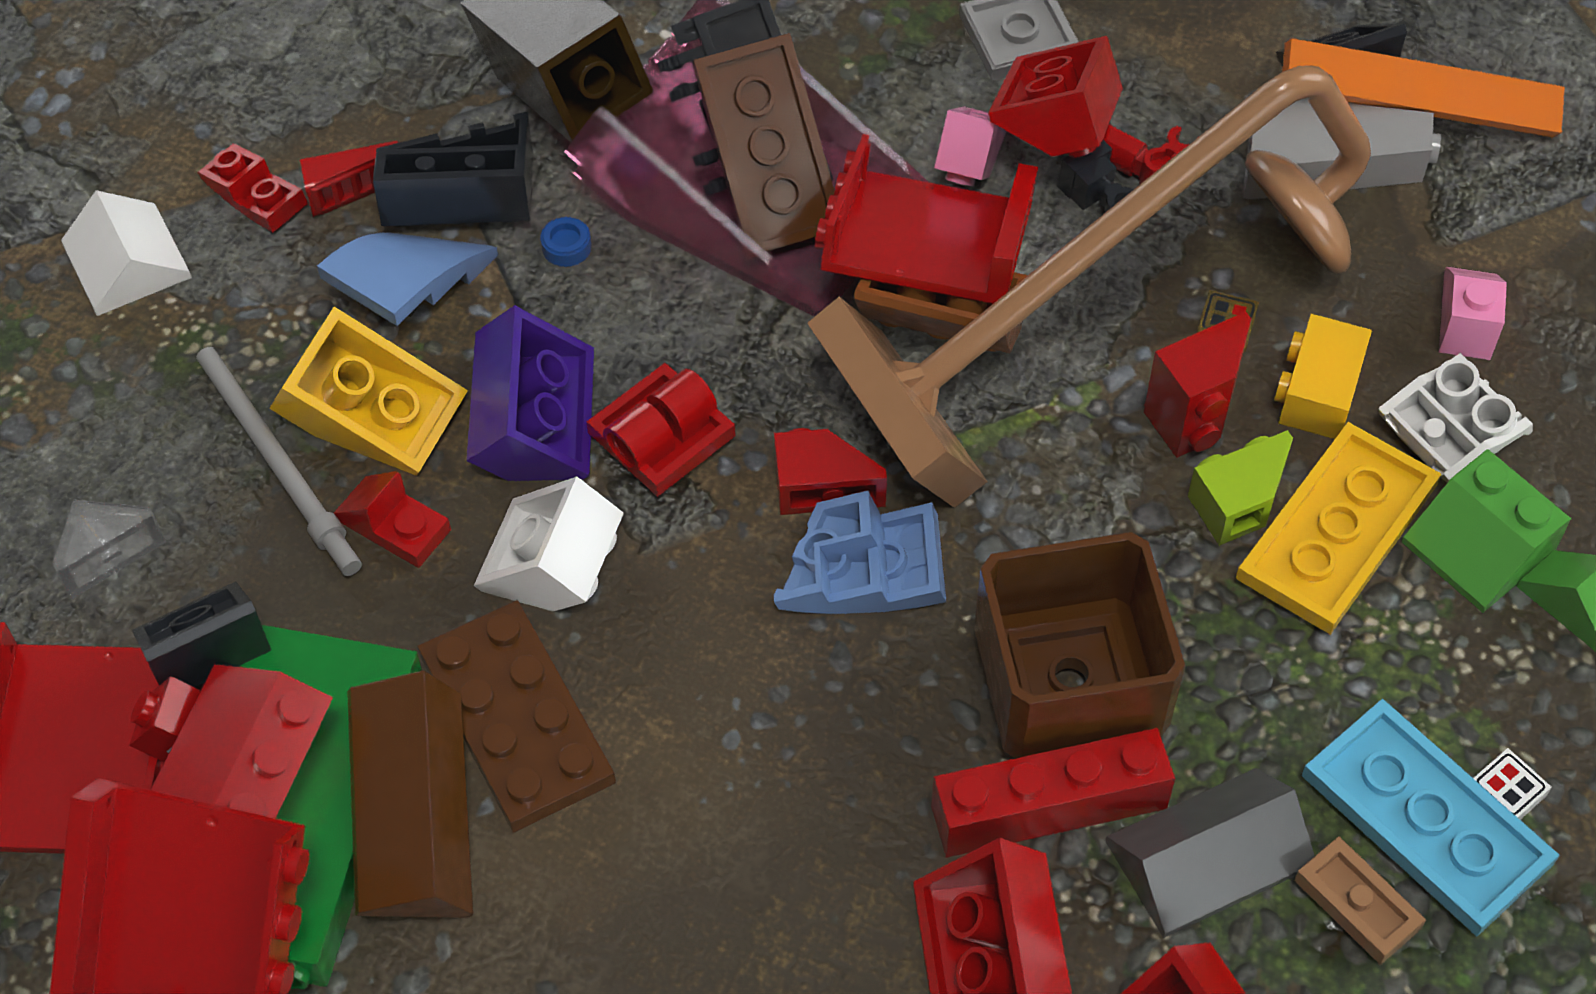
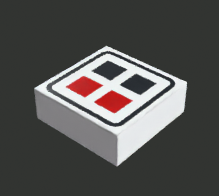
M1509 748L1473 778L1520 820L1539 804L1552 788Z

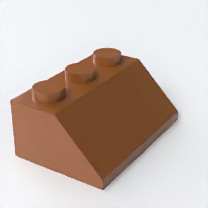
M1014 272L1010 290L1028 275ZM861 278L854 294L856 305L864 317L879 321L888 327H905L925 332L937 339H950L993 304ZM1022 322L986 351L1011 353L1022 328Z

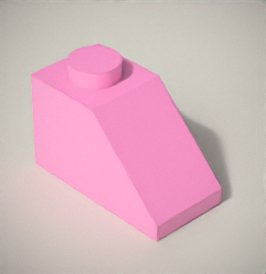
M968 107L948 110L934 168L947 171L945 179L948 181L974 186L975 179L983 180L990 176L1007 131L993 124L990 121L988 112Z
M1446 267L1443 282L1439 353L1452 355L1461 353L1466 357L1491 360L1505 323L1507 282L1498 274Z

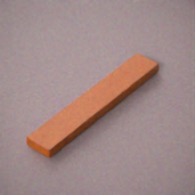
M1293 38L1285 43L1282 72L1297 66H1318L1333 77L1347 102L1434 113V117L1552 138L1562 133L1564 86Z

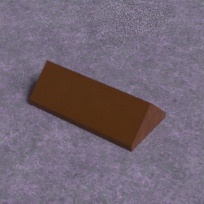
M425 670L350 687L347 691L355 916L470 918L473 915L461 693Z

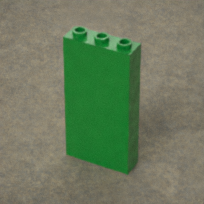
M262 625L272 651L244 663L240 667L280 671L333 697L276 816V819L305 825L302 849L309 850L308 868L303 881L297 886L295 905L301 907L302 917L298 933L290 943L288 962L294 964V977L291 988L305 989L308 984L327 987L355 900L347 691L350 687L422 671L417 651Z

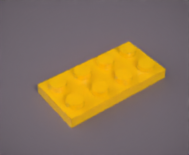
M1347 422L1239 566L1236 580L1331 635L1437 487L1441 473Z

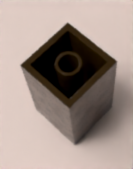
M464 0L460 3L496 77L574 145L654 93L621 14L603 0Z

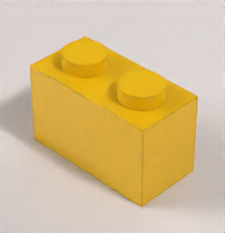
M1315 314L1310 315L1305 333L1295 331L1286 361L1296 363L1293 373L1282 371L1274 401L1284 403L1278 424L1332 439L1338 436L1345 426L1371 336V329Z

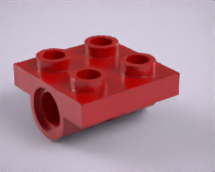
M663 363L586 421L588 434L657 497L736 436L735 424L717 409L715 396L707 383L691 369L685 368L677 373L666 363Z

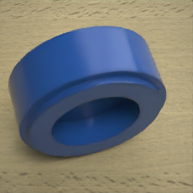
M573 217L554 219L541 232L540 239L543 255L554 265L561 267L577 265L583 262L591 252L592 245L589 228L579 219Z

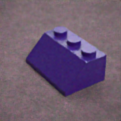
M516 305L476 331L466 461L507 481L568 480L574 477L583 480L588 477L590 473L591 435L588 434L586 421L592 418L594 347Z

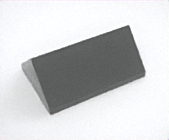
M1256 768L1106 836L1105 840L1163 939L1295 877L1298 870L1315 857L1295 789Z

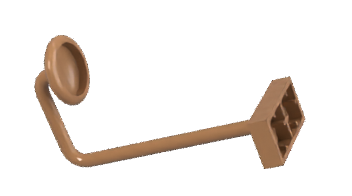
M1297 66L1279 73L1264 83L921 363L904 362L883 331L840 296L812 318L807 324L911 477L954 508L987 483L983 474L936 409L940 387L1284 109L1301 99L1308 100L1339 149V154L1335 161L1314 180L1298 164L1284 156L1269 151L1254 150L1250 152L1246 157L1245 165L1249 174L1318 260L1334 274L1346 272L1351 263L1350 237L1345 222L1333 203L1341 198L1361 177L1369 162L1371 147L1366 132L1333 77L1318 66Z

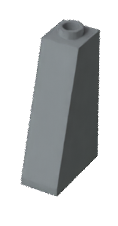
M1307 99L1296 101L1248 138L1247 155L1254 150H1263L1284 156L1298 164L1313 180L1322 174L1339 154V149ZM1348 103L1366 132L1371 147V156L1367 167L1355 185L1350 189L1422 182L1428 163H1436L1440 151L1441 134L1433 133L1434 113ZM1245 168L1243 198H1268L1249 174L1247 168Z

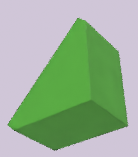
M1554 550L1518 582L1517 587L1596 652V555Z

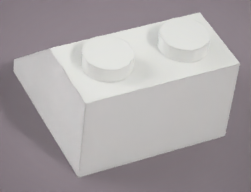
M578 477L513 498L474 587L484 593L513 601L518 600L520 603L549 611H557L585 603L594 594L598 586L597 575L605 556L613 549L616 543V530L624 513Z

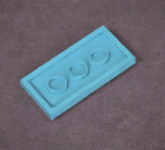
M1383 698L1304 767L1302 777L1476 936L1480 935L1544 875L1559 857V854Z

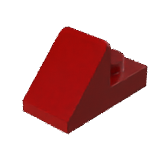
M397 471L365 476L334 512L341 524L417 568L421 567L451 531L450 522L447 517L406 495L401 474Z

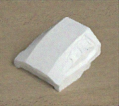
M1461 353L1444 362L1440 367L1418 376L1378 408L1380 416L1396 435L1427 466L1440 472V478L1446 483L1485 450L1489 449L1495 454L1522 435H1529L1533 432V423L1526 416L1522 419V414L1519 411L1516 412L1515 406L1509 398L1495 393L1489 387V382L1479 377L1476 366Z

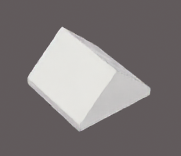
M96 190L61 240L97 316L192 278L155 203Z

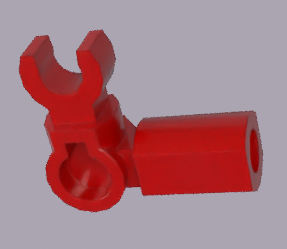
M1110 124L1103 137V140L1113 149L1110 161L1122 173L1130 177L1133 174L1138 175L1139 184L1189 145L1179 142L1182 128L1178 125L1168 131L1165 143L1150 150L1147 149L1146 143Z

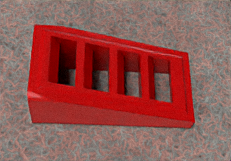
M398 141L300 159L305 190L312 215L318 216L331 212L375 193L373 175L376 150L379 147L396 144Z

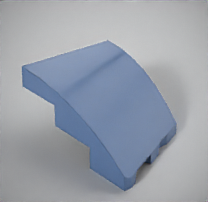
M380 232L365 235L343 245L318 264L317 268L320 279L398 326L423 300L434 305L459 279L469 285L498 256L497 247L491 245Z
M869 491L816 503L807 523V533L798 542L792 555L794 566L784 588H777L774 594V603L779 610L820 614L889 612L945 603L946 592L939 521L933 503L880 514Z

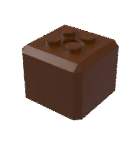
M1132 532L992 553L980 568L974 631L1004 752L1014 758H1020L1158 728L1162 737L1171 724L1185 669V662L1149 542ZM1062 669H1076L1085 676L1086 682L1078 687H1068L1058 681L1056 674Z

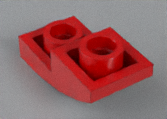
M234 143L227 149L219 152L211 162L198 171L200 178L220 197L246 217L272 233L308 204L301 188L272 174L264 158Z

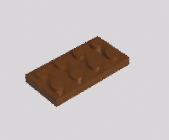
M787 33L691 61L747 256L816 237L820 218L825 219L830 194L834 195L835 190L791 34Z
M518 600L417 646L420 657L429 674L461 693L463 739L513 833L616 783L613 769Z

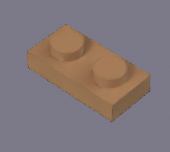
M1337 837L1298 870L1294 880L1380 965L1417 934L1426 921L1418 911L1340 837Z

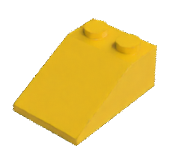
M333 307L269 409L317 438L417 476L468 390L341 310Z

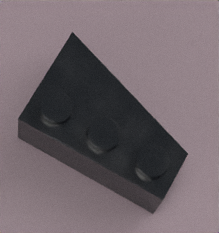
M528 111L514 114L513 123L485 129L483 122L469 125V134L440 140L438 133L377 148L373 185L381 226L530 221L533 149Z

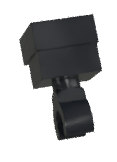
M1102 140L1099 147L1087 155L1080 157H1070L1068 155L1062 159L1057 187L1082 210L1100 200L1101 204L1105 207L1104 211L1107 212L1133 190L1129 187H1123L1119 183H1113L1117 167L1110 161L1113 149L1104 140Z

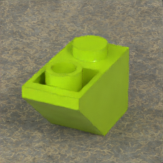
M1288 430L1272 437H1257L1247 443L1242 449L1224 456L1220 454L1209 456L1200 462L1197 467H1194L1188 498L1219 546L1266 527L1293 441V437Z

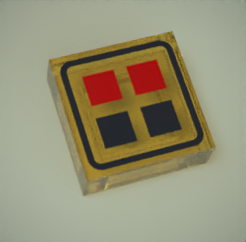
M1209 290L1197 333L1246 311L1252 318L1244 348L1246 352L1259 302Z

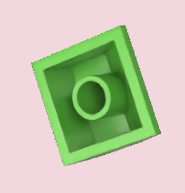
M1487 449L1448 481L1404 535L1402 543L1477 609L1484 613L1515 587L1543 559L1557 549L1571 518Z

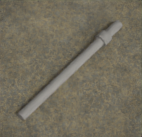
M206 347L200 350L196 357L197 361L308 522L307 532L319 549L328 551L344 576H351L358 572L362 562L346 541V530L334 513L326 512L213 347Z

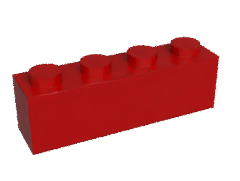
M1154 728L934 776L931 808L945 856L948 858L970 853L998 838L1016 843L1165 810L1168 808L1176 778L1159 730Z

